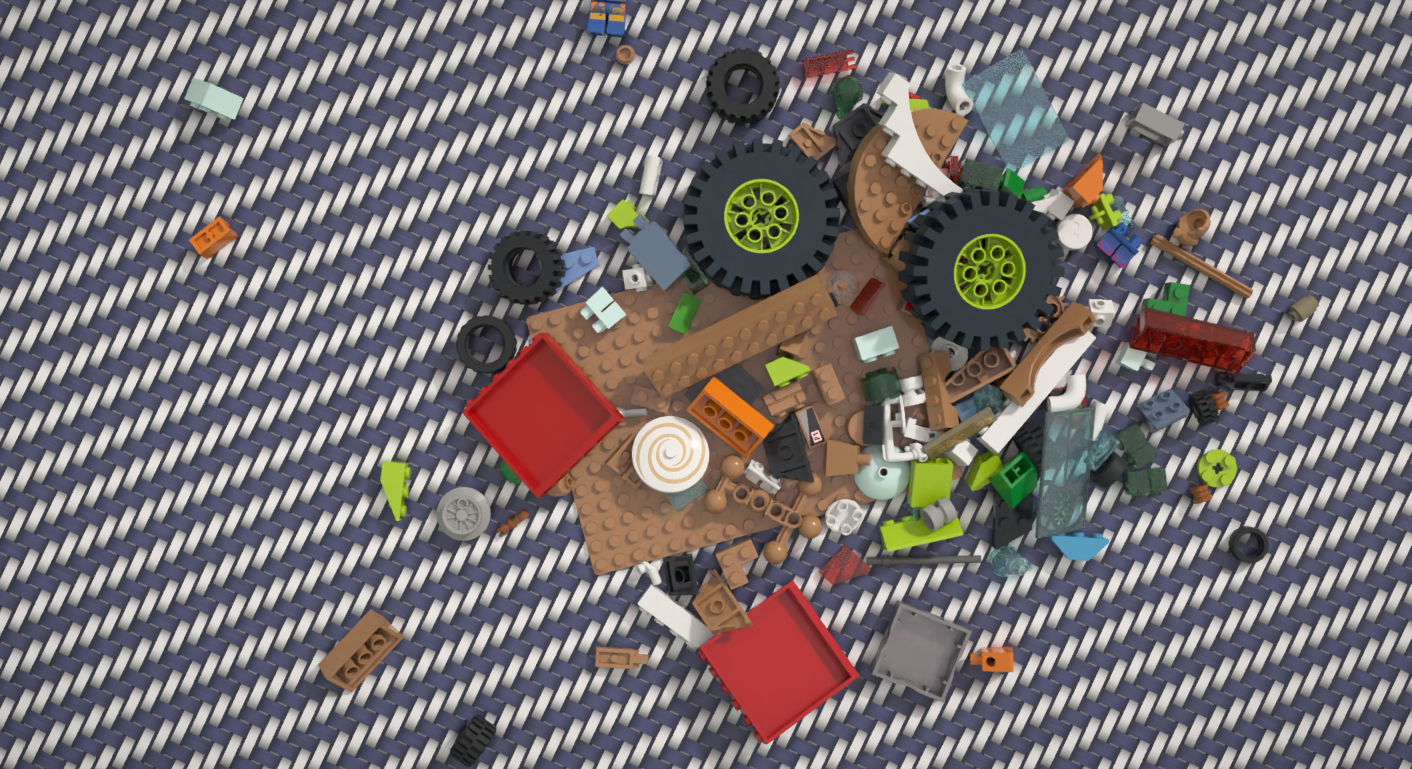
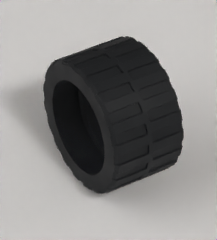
M489 315L477 316L468 320L461 327L457 335L456 351L461 362L467 368L477 373L490 374L503 370L505 365L514 359L517 351V339L511 326L505 323L504 320ZM485 326L497 329L505 341L502 355L496 361L490 363L478 361L472 356L469 349L471 335L477 329Z

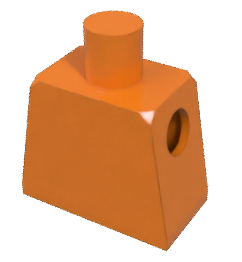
M983 647L982 653H970V665H982V671L1014 672L1013 647ZM992 657L994 660L990 662L987 658Z

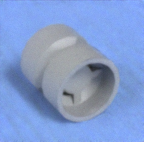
M946 497L935 501L934 506L930 504L920 510L924 524L933 532L943 527V522L948 524L957 518L953 504Z

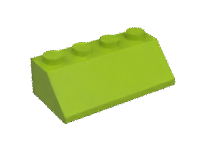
M912 515L901 517V521L894 522L893 519L882 522L883 525L878 526L883 548L887 552L963 535L958 517L948 524L943 522V527L934 532L926 527L921 515L915 518Z

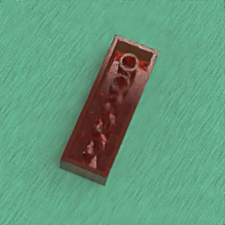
M1147 307L1143 308L1129 329V348L1234 373H1239L1256 352L1255 335L1252 332Z

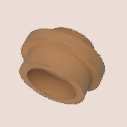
M622 45L616 51V58L621 64H630L635 59V51L629 45Z

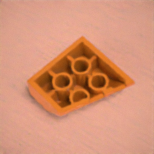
M1098 153L1061 191L1075 201L1072 205L1075 209L1094 204L1101 197L1099 193L1103 190L1102 155Z

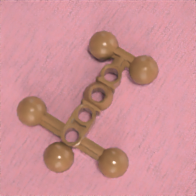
M731 455L724 458L720 467L723 475L716 489L707 492L703 499V504L707 511L713 514L721 513L727 507L728 501L725 495L727 492L733 495L737 502L744 503L753 513H763L765 516L768 514L771 519L783 524L776 540L767 543L764 547V558L770 564H780L787 558L788 552L785 545L794 528L798 527L800 535L807 539L817 537L822 530V523L816 516L806 515L801 517L810 496H815L822 489V480L816 473H813L815 480L813 483L798 481L800 493L793 506L790 507L778 500H773L764 490H754L752 487L749 489L746 484L733 483V479L741 477L744 473L745 464L740 457ZM738 489H745L747 491L746 495L741 498L736 495ZM757 497L764 499L763 504L760 506L753 504L754 499ZM773 506L781 507L778 514L770 512ZM791 514L798 516L797 521L794 523L788 521V517Z

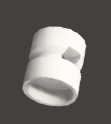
M922 375L897 380L899 390L903 392L902 400L904 407L926 402L925 391L922 390L924 386Z

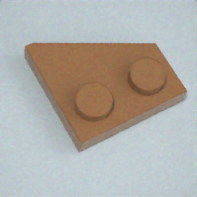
M804 122L788 134L794 145L802 149L801 153L807 159L812 156L818 161L836 146L834 138L826 135L825 132L819 129H813L812 126Z

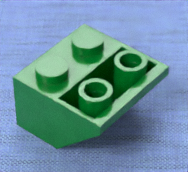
M1025 451L1012 456L988 477L989 481L1011 509L1038 486L1036 467Z

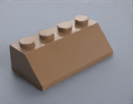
M370 609L318 666L327 680L352 693L404 636L382 615Z

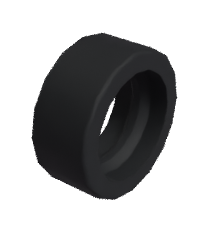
M1110 452L1103 456L1093 467L1090 479L1100 488H1108L1123 474L1126 468V461L1117 453Z
M1250 526L1234 530L1228 542L1231 554L1239 561L1246 563H1257L1262 560L1269 548L1265 533ZM1248 533L1254 534L1259 540V548L1251 556L1243 555L1238 549L1239 539Z

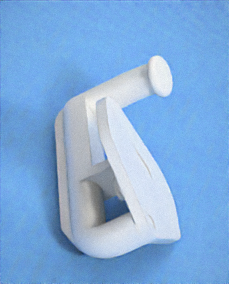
M902 395L888 396L881 404V406H885L884 445H882L883 459L887 462L918 460L914 449L906 453H894L892 427H899L900 434L906 433L905 411ZM890 404H898V413H895L896 421H891Z

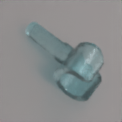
M904 503L903 507L913 514V520L918 521V515H920V510L923 508H912L907 503Z

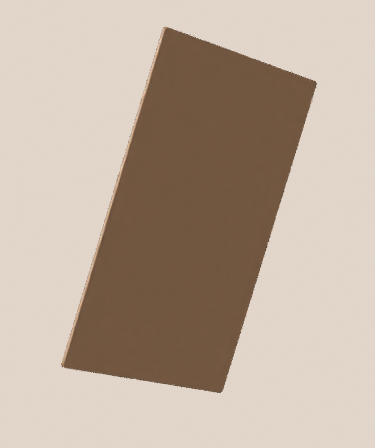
M859 229L838 234L831 255L822 270L817 273L827 292H832L839 304L835 307L838 316L808 329L799 354L794 360L810 368L807 371L808 375L799 379L798 382L807 399L803 403L805 406L813 404L826 439H835L852 444L857 443L853 442L847 433L846 427L850 416L859 410H865V405L881 406L886 397L903 395V392L899 390L897 380L922 375L919 356L930 353L925 330L921 325L922 320L896 308L902 297L901 290H904L907 284L899 281L898 271L883 260V256L888 255L873 248L864 239ZM701 271L681 276L667 291H664L656 282L652 286H647L648 290L636 292V288L610 295L627 316L610 329L607 328L599 334L592 327L599 320L597 315L594 314L586 320L580 313L584 306L587 305L585 302L529 316L526 322L531 340L538 333H549L615 408L622 407L625 410L641 409L644 407L630 404L635 385L657 391L645 373L643 358L769 297H760L759 300L750 299L749 296L741 294L735 296L730 294V290L724 287H717L713 284L711 278L707 275L705 276ZM684 292L701 299L686 335L668 327ZM892 326L899 348L895 349L896 353L886 357H882V354L877 355V360L868 363L858 361L851 339ZM779 344L737 363L765 387V390L753 402L751 407L774 425L769 433L779 423H782L789 416V413L795 412L792 407L786 410L787 414L780 418H776V416L771 417L762 398V395L778 388V386L772 385L764 364L780 358V356L775 355ZM827 363H831L846 398L829 406H826L824 397L811 371ZM795 377L790 379L789 382L796 380ZM691 386L672 394L667 414L647 408V416L625 418L568 473L573 479L571 489L594 573L600 575L638 565L642 561L649 562L783 526V524L771 519L768 514L765 516L763 513H753L744 503L737 502L733 495L727 492L725 494L728 501L727 507L721 513H710L703 504L706 493L716 489L723 475L720 467L721 463L728 456L735 455L740 457L745 464V469L753 460L761 463L766 470L771 472L763 441L747 458L743 457L686 410L692 401L684 394ZM926 402L904 407L905 421L906 417L917 420L915 425L924 428L930 427ZM890 404L891 421H896L895 413H898V404ZM665 416L681 417L692 422L701 430L709 448L708 466L702 478L693 487L685 491L663 493L648 487L644 482L635 489L606 464L609 457L630 434L636 437L639 431L654 419ZM798 422L811 470L819 475L822 480L821 491L815 496H810L801 517L806 515H824L832 503L841 499L855 501L858 505L876 501L877 499L868 497L858 488L853 474L826 476L827 442L810 449ZM892 427L893 444L903 452L905 446L915 443L916 439L902 436L899 427ZM860 445V446H861V451H862L864 448L867 447V446ZM943 453L937 456V458H948ZM951 460L953 463L952 480L961 478L963 475L961 466L956 465ZM885 468L881 469L880 474L882 476L886 475L887 470ZM745 474L732 481L735 484H746L749 489L752 487L754 490H763L759 487L763 482L762 480L754 484L745 477ZM781 478L783 481L781 488L775 495L772 493H768V495L773 500H778L792 507L800 493L798 488L799 480ZM908 485L900 494L908 492ZM738 489L736 495L740 498L744 497L747 491L745 489ZM757 497L754 499L753 504L760 506L763 504L764 499ZM773 506L770 512L778 514L781 507ZM791 514L788 517V521L791 523L796 522L798 519L796 514Z

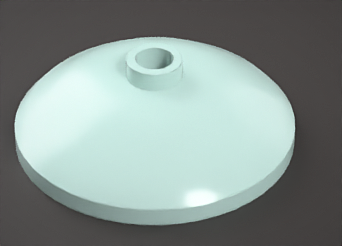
M869 445L864 448L861 454H871V465H861L860 473L853 474L858 488L868 497L877 500H887L898 496L909 483V461H885L883 459L882 445ZM894 445V453H904ZM883 468L887 470V473L884 476L880 474V471Z

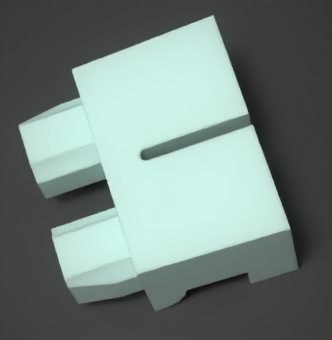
M603 287L585 302L587 305L580 311L586 320L594 314L597 315L599 320L592 327L598 334L607 328L610 329L627 316Z

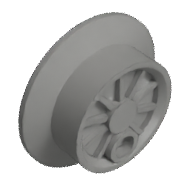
M459 487L452 489L442 497L438 504L437 520L439 526L446 535L460 541L472 540L480 536L490 522L491 510L489 503L483 494L473 488Z

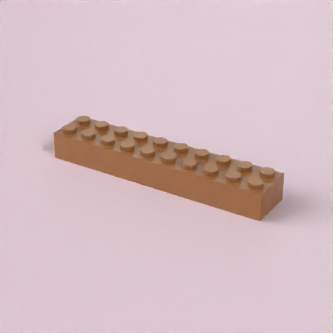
M818 274L643 358L644 370L664 399L838 315L830 295Z

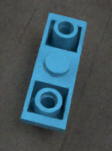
M1065 532L1048 535L1049 540L1069 560L1089 561L1109 543V539L1103 537L1104 534L1092 533V536H1084L1082 532H1073V535H1065Z

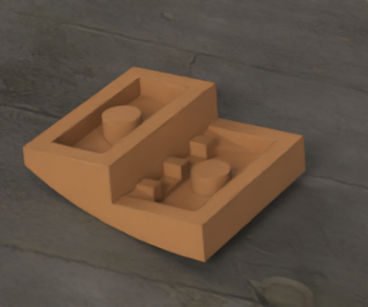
M630 434L609 457L606 464L632 487L637 489L643 481L638 477L632 463V447L636 437Z

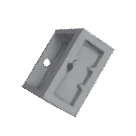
M1142 103L1133 108L1125 126L1167 146L1181 139L1184 133L1182 128L1185 123Z

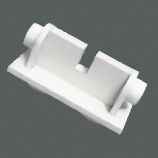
M751 460L743 473L754 484L762 480L763 482L759 487L769 494L775 495L783 483L781 478L773 477L772 473L766 470L761 463Z

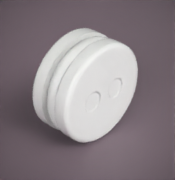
M1080 214L1067 215L1062 221L1059 220L1055 226L1059 235L1056 241L1066 250L1083 248L1091 240V223Z

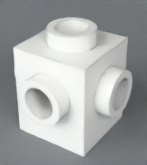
M641 264L632 265L633 269L622 270L625 290L636 288V292L648 290L647 286L654 285V279Z
M1089 299L1085 308L1092 312L1096 320L1092 326L1111 327L1115 314L1112 300Z

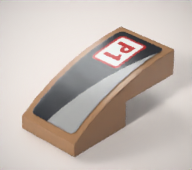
M813 404L795 410L808 447L812 449L826 443L827 439Z

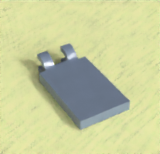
M637 216L633 222L641 230L635 235L631 229H624L620 235L625 241L630 243L627 250L664 291H667L693 263L656 222L650 224L644 216Z

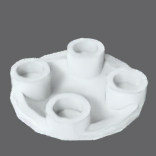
M841 499L832 503L825 513L827 526L832 531L842 533L843 535L851 534L863 519L860 506L855 501L849 499Z

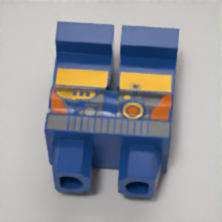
M591 0L587 26L588 35L605 36L608 16L607 36L625 38L627 0Z

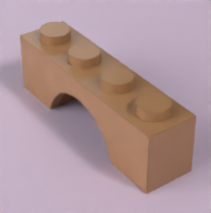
M934 351L919 356L930 431L947 432L959 425L957 409L950 404L945 393V379L951 372L949 353Z

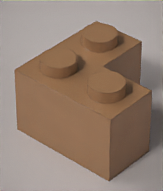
M750 537L715 552L731 590L748 583L741 564L759 557Z

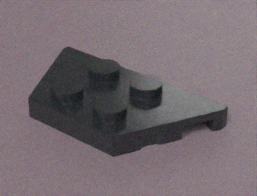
M863 103L832 126L841 167L852 160L863 138L872 128L879 125L878 123L884 116V113L879 110L876 111L871 106Z
M793 411L788 414L789 416L782 423L774 427L771 433L767 434L763 440V445L773 477L813 483L815 482L797 418Z
M994 487V549H999L1032 530V492L1011 509Z

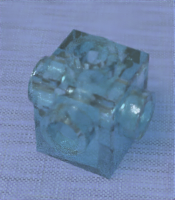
M987 383L973 393L977 412L990 407L995 415L1003 410L1002 393L998 388Z

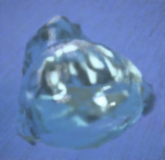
M1013 546L994 549L989 556L992 570L1001 577L1020 576L1032 569L1031 563L1026 558H1022L1021 554Z

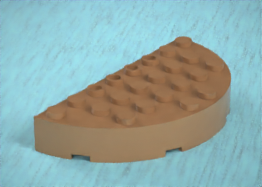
M929 108L910 109L917 135L932 162L940 169L968 120L945 110ZM877 125L863 138L852 158L849 167V180L847 181L848 206L854 224L858 227L864 239L877 251L888 255L928 187L923 188L915 183L917 179L912 176L908 178L900 172L901 168L898 166L892 167L885 162L886 158L881 153L892 136L882 131L884 127Z

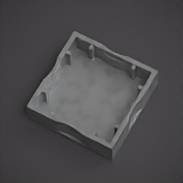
M897 600L871 665L870 672L895 684L908 686L920 694L944 703L954 678L956 665L964 653L972 631L968 627Z

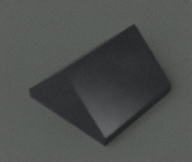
M692 553L663 558L669 596L697 595L698 587Z

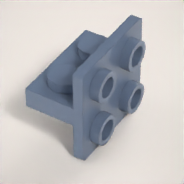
M1168 389L1137 405L1140 412L1145 416L1148 430L1152 434L1185 418L1186 414L1190 412L1189 408L1172 389Z

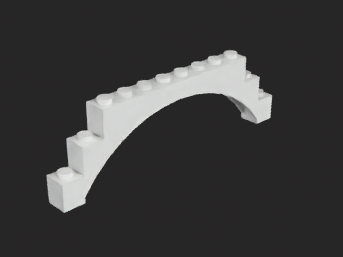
M889 72L876 92L881 96V101L890 105L878 123L884 127L882 129L883 132L892 136L881 153L886 158L885 162L892 167L898 166L901 168L900 172L908 178L914 177L917 179L915 181L916 184L923 188L927 186L931 189L930 193L939 199L941 197L945 199L944 195L950 192L963 193V189L947 178L932 162L917 135L909 104L908 89L911 84L898 74ZM1052 189L1050 193L1044 195L1045 199L1031 203L1036 205L1033 210L1043 212L1050 220L1058 219L1062 221L1075 201L1063 192Z

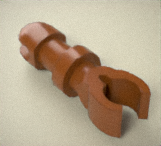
M525 508L522 509L513 518L510 517L506 524L501 525L496 530V533L502 530L503 532L499 537L504 536L511 528L515 529L518 523L525 520L529 513Z

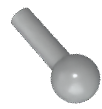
M616 407L624 418L648 415L647 408L625 410L622 407Z

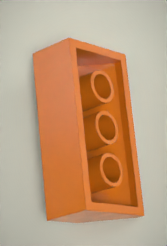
M714 376L686 409L745 458L764 440L774 426Z

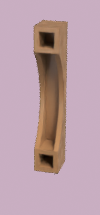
M1073 301L1064 310L1059 319L1052 324L1047 333L1039 339L1034 348L1027 353L1022 362L1015 367L1010 376L1002 382L999 388L1004 396L1020 407H1023L1035 393L1036 378L1043 363L1064 343L1086 334L1096 322L1092 312Z

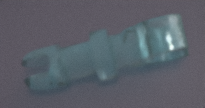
M1115 196L1114 205L1123 217L1122 223L1126 226L1128 223H1131L1132 228H1136V223L1129 216V210L1125 208L1123 198Z

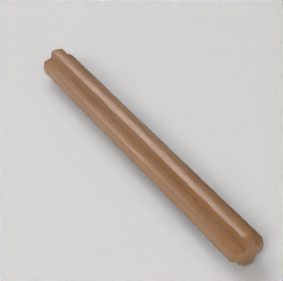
M1154 235L1150 243L1244 298H1250L1253 289L1161 236Z

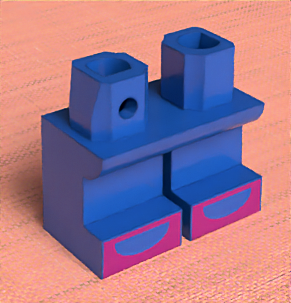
M1122 222L1114 228H1110L1094 245L1121 269H1124L1129 264L1128 262L1139 252L1137 249L1143 240L1134 234L1127 241L1123 236L1128 232L1129 228Z

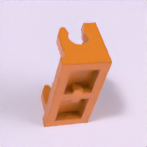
M219 216L190 238L189 241L199 255L209 259L237 238L238 235L229 227L230 224Z

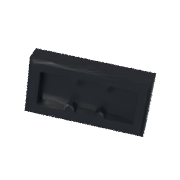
M865 405L863 444L884 445L885 406Z

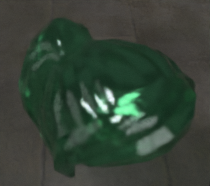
M853 75L838 78L832 85L831 96L837 108L836 115L838 119L844 118L853 106L862 101V84Z

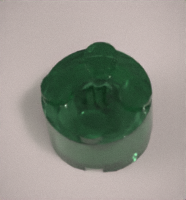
M891 367L892 370L887 371L886 368H881L865 374L866 378L864 379L862 376L859 377L865 401H869L873 405L882 402L881 399L889 397V399H894L901 396L902 387L896 367Z

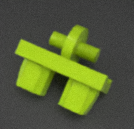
M1103 193L1094 204H1091V210L1094 215L1089 216V219H1096L1098 225L1101 224L1104 231L1118 225V222L1123 217L1118 210L1112 212L1110 207L1114 203L1112 194L1105 195Z

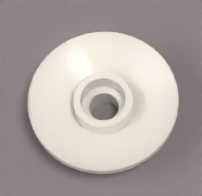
M941 337L936 338L932 344L931 352L949 353L951 371L958 370L966 364L968 360L967 348Z

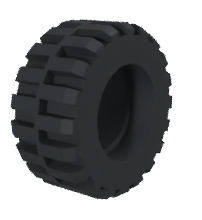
M735 48L732 52H725L722 57H718L715 63L711 65L706 80L707 99L711 104L712 110L717 112L721 119H726L732 124H753L759 119L762 120L773 109L779 94L780 80L779 76H777L775 65L772 66L771 60L768 57H763L759 51H751V48H746V50ZM735 70H749L759 78L761 84L760 93L749 104H737L731 101L725 93V80Z
M515 231L510 233V236L502 237L500 239L501 243L495 244L493 247L495 252L490 253L489 259H492L491 264H488V270H491L492 275H489V280L494 281L495 284L492 287L495 291L500 292V296L503 299H509V302L514 304L533 305L545 302L549 296H554L557 293L556 288H560L562 285L561 277H565V271H562V266L566 265L565 260L561 259L563 255L561 249H557V244L550 240L548 236L533 231ZM522 250L534 251L541 261L540 277L531 286L520 285L513 276L512 264L514 258Z

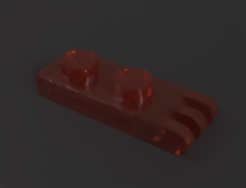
M853 49L803 58L805 78L808 79L856 69V64L848 65L849 62L855 61V57L847 58L846 56L853 54Z

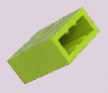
M928 457L925 462H919V460L915 459L911 460L907 501L911 507L923 509L930 504L934 506V502L942 497L950 500L953 463L949 458L935 457L931 460Z

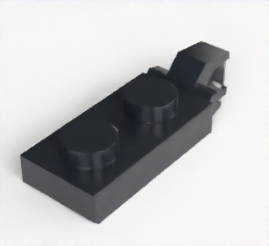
M1217 372L1215 374V385L1226 386L1228 390L1266 391L1272 382V376L1264 374H1228L1227 372Z

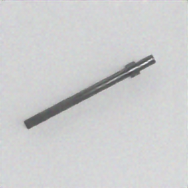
M882 555L881 557H866L867 565L890 566V564L981 563V555L904 557Z

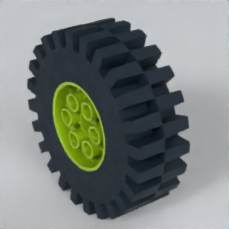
M755 138L752 144L746 145L739 141L733 143V148L726 152L724 149L716 152L715 159L710 163L708 161L703 163L700 167L699 175L693 177L690 183V191L684 201L683 225L685 239L691 257L698 264L699 270L705 276L707 275L711 278L713 284L717 287H724L730 290V294L735 296L741 294L749 296L750 299L759 300L760 297H771L816 275L826 264L839 233L840 208L837 207L836 203L838 196L836 189H832L829 184L830 177L825 170L823 172L817 167L818 161L810 156L807 159L801 155V148L795 145L791 149L783 147V141L776 139L773 140L772 144L763 143V138ZM760 191V199L758 200L754 196L753 192ZM765 195H770L773 197V202L766 204L762 198ZM750 198L754 201V205L746 207L743 201ZM780 198L785 202L779 206L775 205ZM734 206H737L744 211L738 213L733 212L732 209ZM783 210L786 216L779 219L776 217L775 212ZM759 216L760 218H763V217L766 216V218H765V220H764V223H765V224H763V223H761V222L758 224V223H757V220H758L757 217ZM745 217L748 222L746 225L741 226L737 223V219ZM779 224L791 225L790 232L781 228ZM771 228H777L780 234L777 237H772L768 231ZM746 230L747 234L740 241L735 235ZM753 231L760 234V238L756 241L749 237V234ZM767 237L771 248L763 249V238Z
M966 188L963 189V193L950 192L944 195L945 202L933 201L927 207L931 213L928 216L919 214L913 221L919 226L916 233L907 231L904 237L905 241L911 243L909 251H900L898 260L906 263V270L898 271V280L907 284V288L901 290V294L904 300L912 303L913 306L909 308L911 314L922 320L921 325L927 330L967 349L974 347L981 351L990 350V345L1002 349L1009 347L1007 339L1020 342L1027 338L1023 329L1028 328L1036 331L1042 325L1036 318L1038 313L1050 315L1054 309L1053 306L1046 302L1048 295L1059 297L1062 290L1061 287L1052 284L1054 277H1064L1065 268L1055 264V259L1064 257L1063 247L1052 244V241L1058 238L1059 235L1055 228L1045 226V223L1050 219L1043 212L1033 210L1036 205L1030 201L1019 199V196L986 188H982V190ZM985 238V248L982 249L980 239ZM997 248V254L993 257L992 251ZM976 250H978V252H977L976 255H975V259H974V258H973V254H974V252H975ZM961 256L967 259L965 264L959 263ZM966 282H969V284L961 291L959 286ZM980 285L981 289L978 293H976V286Z

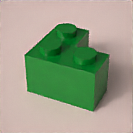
M1174 282L1165 283L1162 300L1143 299L1140 318L1176 324L1184 323L1190 285Z

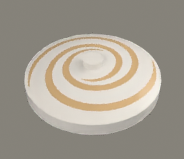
M676 416L660 417L647 423L637 434L632 447V463L638 477L648 487L663 493H679L693 487L704 475L709 462V448L701 430L692 422Z

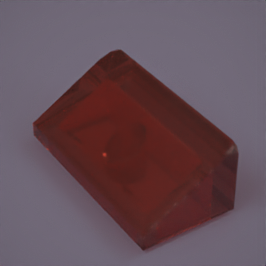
M871 278L850 305V309L859 316L864 315L885 287V284L875 278Z

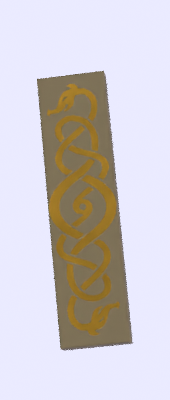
M987 407L925 444L922 448L932 460L998 419L991 408Z

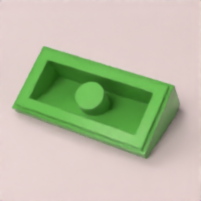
M684 292L668 327L686 335L701 299Z

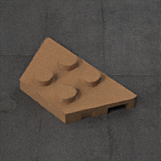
M716 569L712 570L710 580L707 584L704 583L700 594L692 602L711 633L717 634L751 627L753 623Z

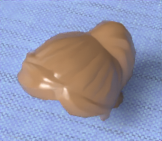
M1195 209L1186 213L1183 217L1179 218L1178 228L1174 230L1173 237L1184 246L1197 245L1199 238L1210 227L1209 213L1203 209Z

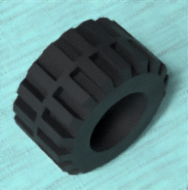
M1031 421L1013 435V440L1019 452L1025 451L1036 467V472L1040 474L1044 429L1035 421ZM1048 435L1046 437L1044 471L1059 462V454Z
M479 714L473 716L454 742L449 755L468 768L473 766L494 737L497 727Z

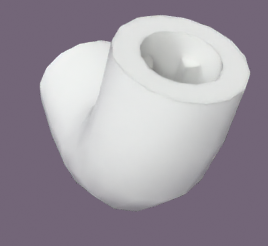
M960 64L947 65L945 76L947 99L956 113L966 115L973 108V101L965 92L966 67Z
M1086 375L1066 376L1067 389L1060 396L1048 397V412L1077 408L1085 397Z

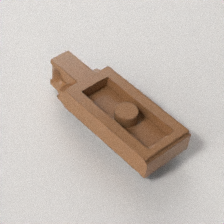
M596 646L595 667L633 669L638 668V664H648L649 655L639 654V650Z

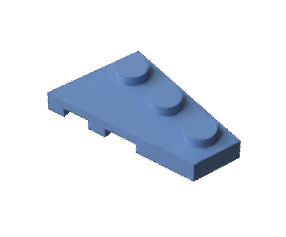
M595 247L565 253L561 256V259L565 260L566 265L562 266V271H565V277H561L562 285L560 288H556V292L599 266ZM539 259L538 261H539V266H540V270H541V269H542V266H541V261H540V259Z

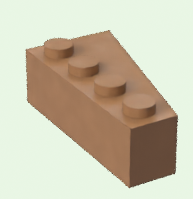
M990 345V350L980 351L945 383V393L950 404L1013 372L1017 365L1007 347L999 349Z

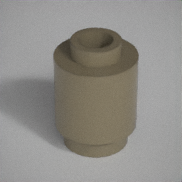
M1303 296L1289 307V316L1294 321L1303 322L1317 310L1319 304L1313 296Z

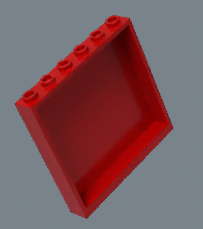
M538 333L532 339L533 342L528 347L522 348L518 353L519 356L515 360H510L505 365L506 369L502 373H497L491 379L493 382L489 386H484L478 392L479 396L468 401L465 404L466 408L462 411L464 416L537 498L544 497L625 419L549 333Z
M793 580L787 582L746 612L753 623L751 627L717 633L697 647L700 651L697 653L703 662L707 661L711 667L709 668L711 675L715 679L718 677L722 683L720 685L722 691L726 695L729 693L733 699L731 703L734 708L743 713L742 719L748 727L752 726L755 733L753 735L756 740L766 745L860 676Z

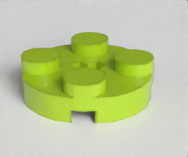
M1209 450L1197 462L1198 476L1208 486L1216 488L1227 486L1235 478L1237 472L1236 460L1224 450ZM1219 463L1221 471L1215 474V470L1212 467Z

